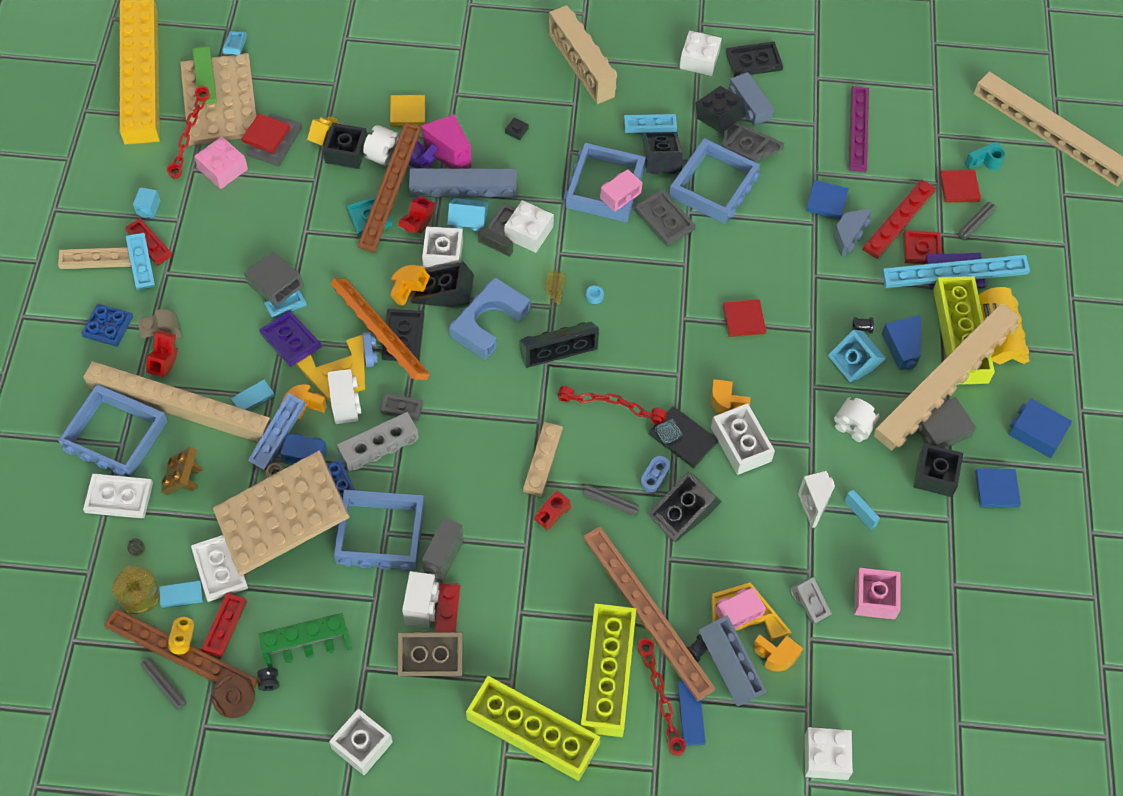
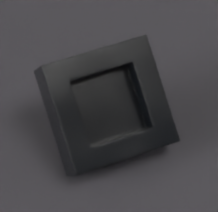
M513 118L506 127L505 134L521 140L529 129V124Z

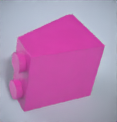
M455 115L421 125L423 146L427 149L434 144L438 148L434 153L437 160L449 169H468L472 167L471 145Z

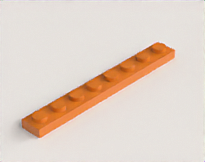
M334 278L331 285L336 289V293L344 298L346 304L356 312V316L364 321L366 327L377 336V340L383 343L387 351L397 359L398 364L404 367L409 377L414 380H427L430 376L427 369L347 279Z

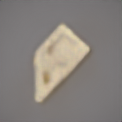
M548 271L545 291L557 305H560L566 274Z

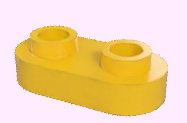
M179 617L174 620L168 641V648L172 653L179 655L189 650L194 632V622L192 619Z

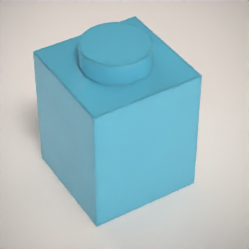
M139 188L133 203L136 215L143 218L155 217L161 202L158 191Z

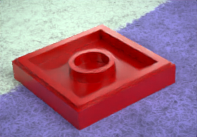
M259 113L241 139L243 143L274 154L290 130V125Z
M975 170L940 171L939 175L944 202H980L981 195Z
M904 230L905 263L927 264V254H942L940 232Z
M760 299L723 302L729 337L766 333Z

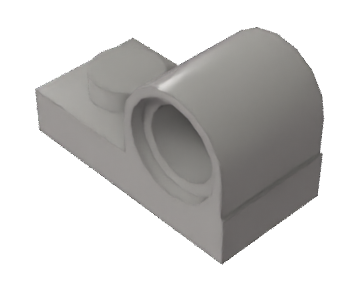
M814 577L807 578L790 587L794 600L798 604L803 605L811 623L815 624L832 614Z

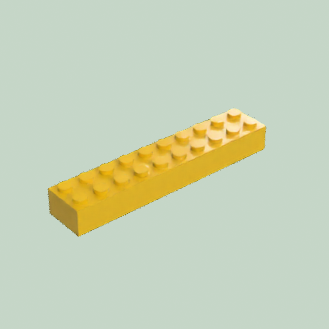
M120 0V133L124 145L160 141L158 10L155 0Z

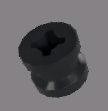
M263 668L257 671V677L260 679L258 683L260 691H273L280 687L277 680L279 675L278 669Z

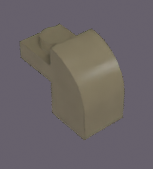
M155 310V315L137 319L141 338L155 336L157 330L175 334L176 339L182 338L178 317L172 311Z

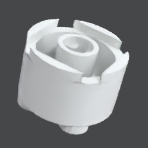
M376 125L372 128L374 130L373 134H368L365 140L363 152L367 155L365 158L387 166L400 135L385 127Z
M849 397L834 417L836 422L835 428L839 432L851 434L855 441L862 442V440L869 437L880 420L879 413L875 415L873 412L875 408L859 398H855L853 401Z

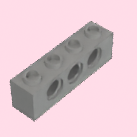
M408 412L337 444L338 453L348 472L358 470L369 462H375L388 453H394L399 448L416 442L419 439L418 429ZM377 442H383V443L380 444V445H376V444H375V443H377ZM360 450H365L364 453H357Z

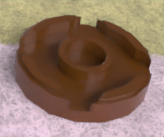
M228 675L220 679L214 687L212 703L215 710L224 717L239 718L247 714L254 704L255 690L252 683L245 677Z

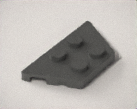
M736 122L724 131L722 147L757 162L783 150L784 143Z

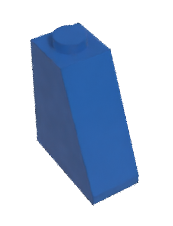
M920 315L885 324L882 336L899 371L903 369L910 370L916 367L921 357Z

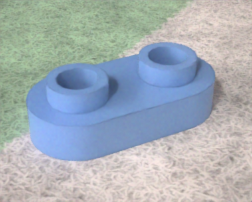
M363 332L366 367H374V363L378 362L377 352L373 351V346H376L375 335H371V332Z
M657 456L651 460L641 478V487L645 491L655 492L659 489L670 469V462L667 458ZM648 482H653L654 484H653V485H648L647 483H648Z

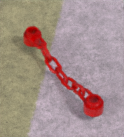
M199 86L195 90L197 98L194 104L195 109L193 113L189 114L186 120L185 132L180 136L178 156L167 167L168 175L173 179H177L182 175L183 153L189 144L190 129L196 124L199 111L203 109L205 102L210 98L209 89L205 86ZM191 116L195 118L193 123L189 121ZM183 136L187 138L185 146L181 144Z
M560 386L557 394L559 396L558 399L566 403L569 400L579 401L580 403L598 400L616 405L620 404L629 408L638 417L650 418L651 422L657 425L662 424L667 415L666 411L660 408H653L651 412H647L637 403H631L624 400L620 395L612 393L603 395L589 392L576 395L572 388ZM591 395L592 398L589 400H584L583 396ZM609 396L618 398L617 402L609 400ZM634 405L641 410L639 414L633 410Z
M644 638L638 643V652L643 656L645 665L650 668L652 672L650 676L654 689L658 690L660 694L659 707L662 716L667 719L668 723L666 731L669 740L668 750L672 755L680 756L685 751L686 743L672 724L673 710L671 703L665 698L663 692L665 687L663 678L659 672H656L654 667L656 665L653 654L654 642L649 638ZM646 646V647H648L650 650H649V651H643L642 648ZM651 656L652 661H649L648 664L646 657ZM657 675L661 682V684H658V687L656 686V683L654 681V678L656 679ZM667 702L670 714L666 713L665 715L662 703L666 704ZM675 731L676 737L671 739L670 733ZM679 745L681 749L676 751L673 749V746Z

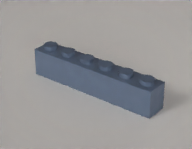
M410 169V197H517V169Z

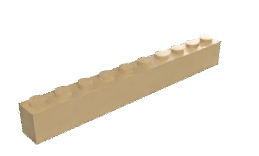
M990 71L978 82L974 95L1118 187L1123 181V156Z
M1001 303L876 428L874 437L891 451L896 446L898 448L901 447L906 441L905 437L909 433L911 435L914 434L922 420L924 422L928 420L932 414L931 411L934 408L938 409L944 403V398L947 395L951 396L956 391V386L960 382L963 384L970 376L969 373L972 370L976 371L980 367L984 357L988 359L994 352L993 348L996 345L1001 346L1009 332L1012 334L1019 326L1017 323L1020 316Z
M93 361L83 376L89 389L93 390L98 384L161 412L258 443L271 423L269 417Z

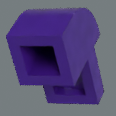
M417 141L409 165L415 169H428L436 160L434 153L438 148L432 144L426 149Z

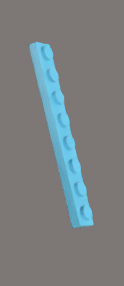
M1019 255L884 268L882 275L885 288L934 284L938 277L975 276V279L1026 275L1030 272L1027 256Z

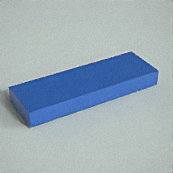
M678 682L683 739L686 746L705 745L701 700L697 702L684 682Z

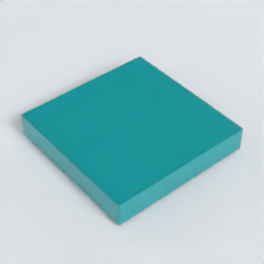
M376 197L346 205L357 236H361ZM390 217L387 220L385 228L392 226Z

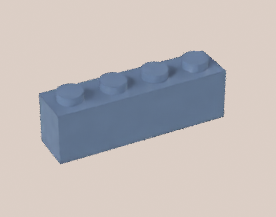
M728 615L699 629L702 639L737 707L767 692Z

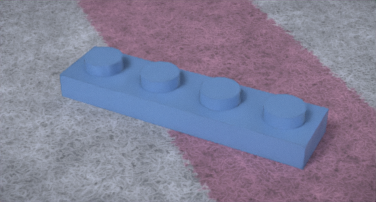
M288 393L248 461L266 471L285 441L287 433L289 434L307 403Z

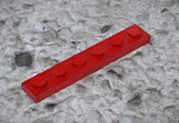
M921 179L863 247V251L878 259L935 193L936 188Z

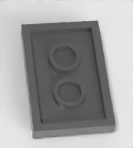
M269 114L268 117L289 124L290 130L274 154L251 145L246 152L249 157L279 167L300 133L302 125Z
M664 190L659 191L634 207V211L666 246L695 230L696 225Z

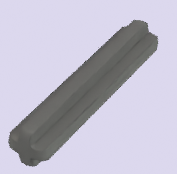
M988 202L959 231L958 236L962 240L967 239L995 210V204Z
M587 484L583 489L584 496L633 516L639 510L638 504Z
M150 658L145 659L141 663L142 668L174 707L179 710L185 706L186 701L155 663Z

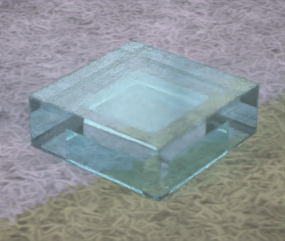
M673 418L656 426L655 430L665 445L682 437V432Z

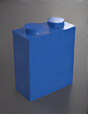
M1030 398L1027 405L1023 403L1017 412L1021 414L1019 419L1014 417L1009 427L1012 430L1009 436L1051 458L1070 427L1072 420Z

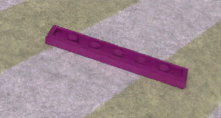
M852 86L849 171H867L869 88Z

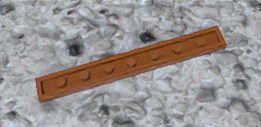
M407 122L404 123L359 240L358 248L372 253L376 252L422 127Z
M116 608L104 624L106 629L216 684L220 679L228 675H240L247 678L252 683L254 689L259 682L257 678L191 645L184 654L172 653L168 648L169 634Z

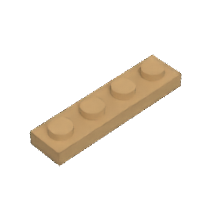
M128 247L59 250V269L132 267Z
M544 422L523 488L524 493L539 497L543 496L563 426Z

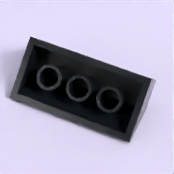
M592 321L582 322L575 326L562 327L556 331H547L540 335L527 336L519 340L520 352L525 367L529 368L598 350L599 328Z

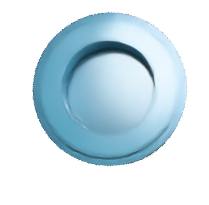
M590 286L586 290L585 298L591 304H599L604 298V291L599 286Z

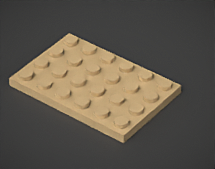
M249 53L212 58L217 103L205 104L203 109L199 111L196 124L191 127L189 132V146L213 143L221 136L227 141L241 139L256 118ZM194 60L180 62L186 120L189 114L193 113L195 109L194 104L197 99L195 95L197 83ZM191 116L189 121L193 123L195 118Z
M320 451L311 454L213 507L234 565L240 576L350 518L323 454Z

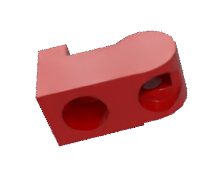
M556 490L535 515L534 521L545 530H549L564 513L571 509L570 500Z

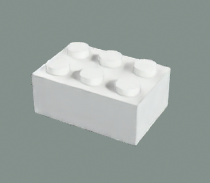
M748 403L713 417L711 429L737 475L772 462L775 450Z

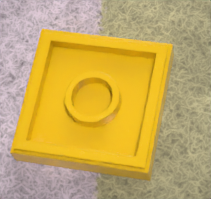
M391 95L390 125L403 126L405 122L416 126L424 125L425 95Z

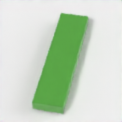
M210 46L193 48L197 88L205 86L209 89L210 98L205 104L217 103Z

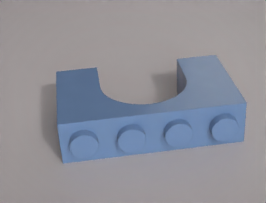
M496 277L485 285L483 291L473 298L472 303L462 310L457 320L454 319L449 325L450 338L484 360L497 348V338L477 325V317L488 310H499L520 322L531 310L530 299Z

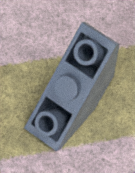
M871 209L844 213L836 225L833 236L842 257H845L848 252L851 253L853 251L856 239L860 240L864 233L863 228L869 226L872 220L870 218Z

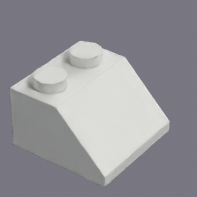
M827 471L805 476L798 492L811 528L817 526L835 487L832 477H829Z

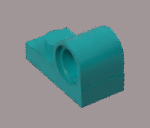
M998 141L969 153L965 166L970 169L974 166L978 167L983 163L990 170H998L1004 160L1005 151Z

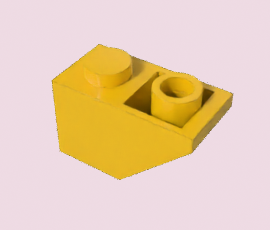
M330 116L312 120L307 140L324 146L331 124L341 123L337 122L336 118Z

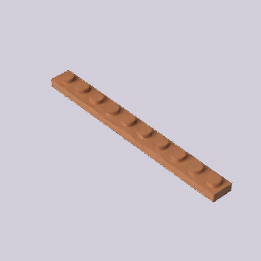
M598 527L584 535L583 540L630 607L636 608L637 617L698 702L714 692V685L603 529Z

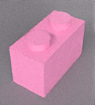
M627 169L623 173H619L610 182L603 184L600 199L615 212L641 194L642 182Z
M753 587L749 590L745 588L738 591L736 596L730 599L729 597L721 599L718 602L715 613L719 619L728 615L734 629L763 616L766 608Z

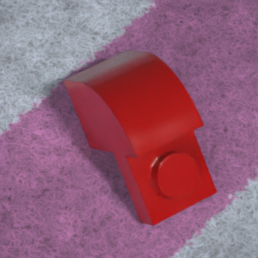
M422 196L411 201L409 214L399 220L398 226L410 233H422L432 218L436 203Z
M160 330L155 332L154 350L147 355L146 373L164 378L171 371L178 353V348H175V334Z

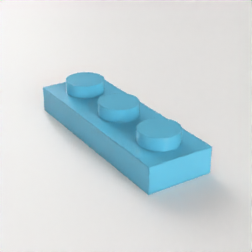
M676 114L624 115L625 133L677 132Z
M145 233L126 236L136 290L155 287Z

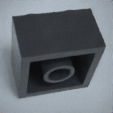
M722 86L717 87L695 103L697 119L720 133L746 116L744 99Z
M332 123L323 148L325 163L359 169L364 156L363 149L367 138L366 128Z
M924 443L919 453L913 487L952 497L958 487L963 453Z

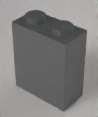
M271 252L244 272L248 285L275 307L304 286L300 273L274 252Z
M954 397L945 401L938 409L934 408L928 420L925 422L922 420L918 424L919 428L916 432H919L923 438V443L946 448L971 437L976 426L958 399Z
M443 518L422 558L424 573L435 575V582L438 580L443 583L464 542L461 524Z

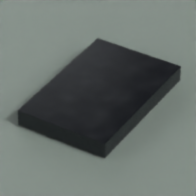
M775 41L726 48L727 58L734 77L747 72L750 75L783 70V64Z
M387 309L386 324L420 361L425 311ZM383 344L382 360L397 361Z
M674 406L667 412L665 421L660 425L655 424L649 431L650 436L693 469L718 443L716 437Z

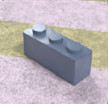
M748 72L730 79L728 90L744 99L746 118L751 121L753 126L772 119L774 107Z

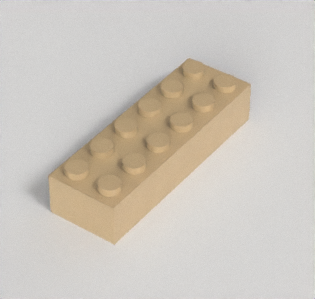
M566 5L549 12L550 38L595 103L599 104L614 98L617 72L614 68H611L608 59L602 55L599 46L594 44L591 35L587 34L583 24L577 20L574 11H571Z

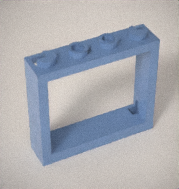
M704 138L671 185L669 197L726 224L729 218L734 217L736 207L742 205L744 195L750 193L753 186L752 183L757 182L761 174L759 172L760 164ZM706 155L747 173V176L726 207L684 188Z
M585 143L583 149L579 150L578 163L575 162L574 176H570L568 183L570 188L564 194L566 208L628 223L635 198L614 212L603 201L574 194L587 157L635 168L634 175L640 181L645 169L646 157Z
M97 384L59 438V442L63 447L62 450L67 454H76L83 461H92L101 469L106 470L108 468L118 476L132 477L168 421L164 412ZM102 402L153 423L126 465L74 443Z
M344 490L343 502L347 511H349V506L413 510L416 513L410 556L343 551L347 525L346 519L339 523L334 552L336 564H342L345 567L356 565L366 569L379 567L383 570H390L391 568L406 571V569L417 570L425 507L424 496Z

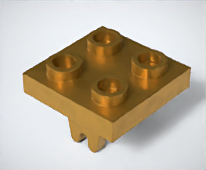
M189 447L169 458L166 465L168 467L167 473L161 482L163 485L161 493L169 495L181 488L190 491L197 489L198 485L189 480L191 472L198 474L203 469L202 466L194 462L196 449Z

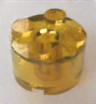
M127 566L117 575L113 582L112 592L121 608L130 614H140V612L149 611L158 602V585L153 575L143 567Z

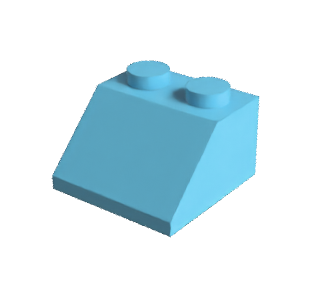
M453 198L449 203L448 225H452V228L456 229L470 227V230L480 231L486 225L489 202Z
M853 330L828 354L829 358L850 383L871 373L886 359L864 331Z

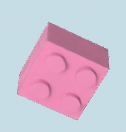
M222 136L194 156L198 170L220 189L248 170L245 156Z
M859 568L855 576L854 615L896 619L900 612V572Z

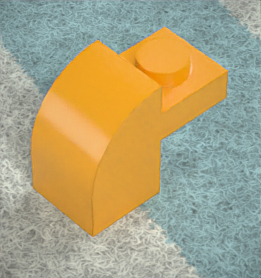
M407 265L400 268L391 277L395 284L390 294L398 305L404 306L411 291H424L430 278L429 274L423 266Z
M713 380L711 405L718 414L747 403L750 406L751 397L731 395L732 381Z
M306 384L294 386L285 394L282 400L283 402L287 394L290 393L307 403L298 420H301L306 407L325 413L327 408L325 397L319 393L313 394L311 386Z
M759 635L752 647L758 656L767 659L764 667L771 671L787 670L795 663L804 649L788 636L783 639L778 647H775L767 639Z

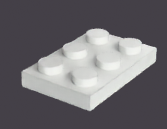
M92 474L83 511L90 514L145 518L153 481L152 479Z
M223 535L191 545L208 602L225 597L226 593L234 594L248 589L244 575L240 576L236 570Z

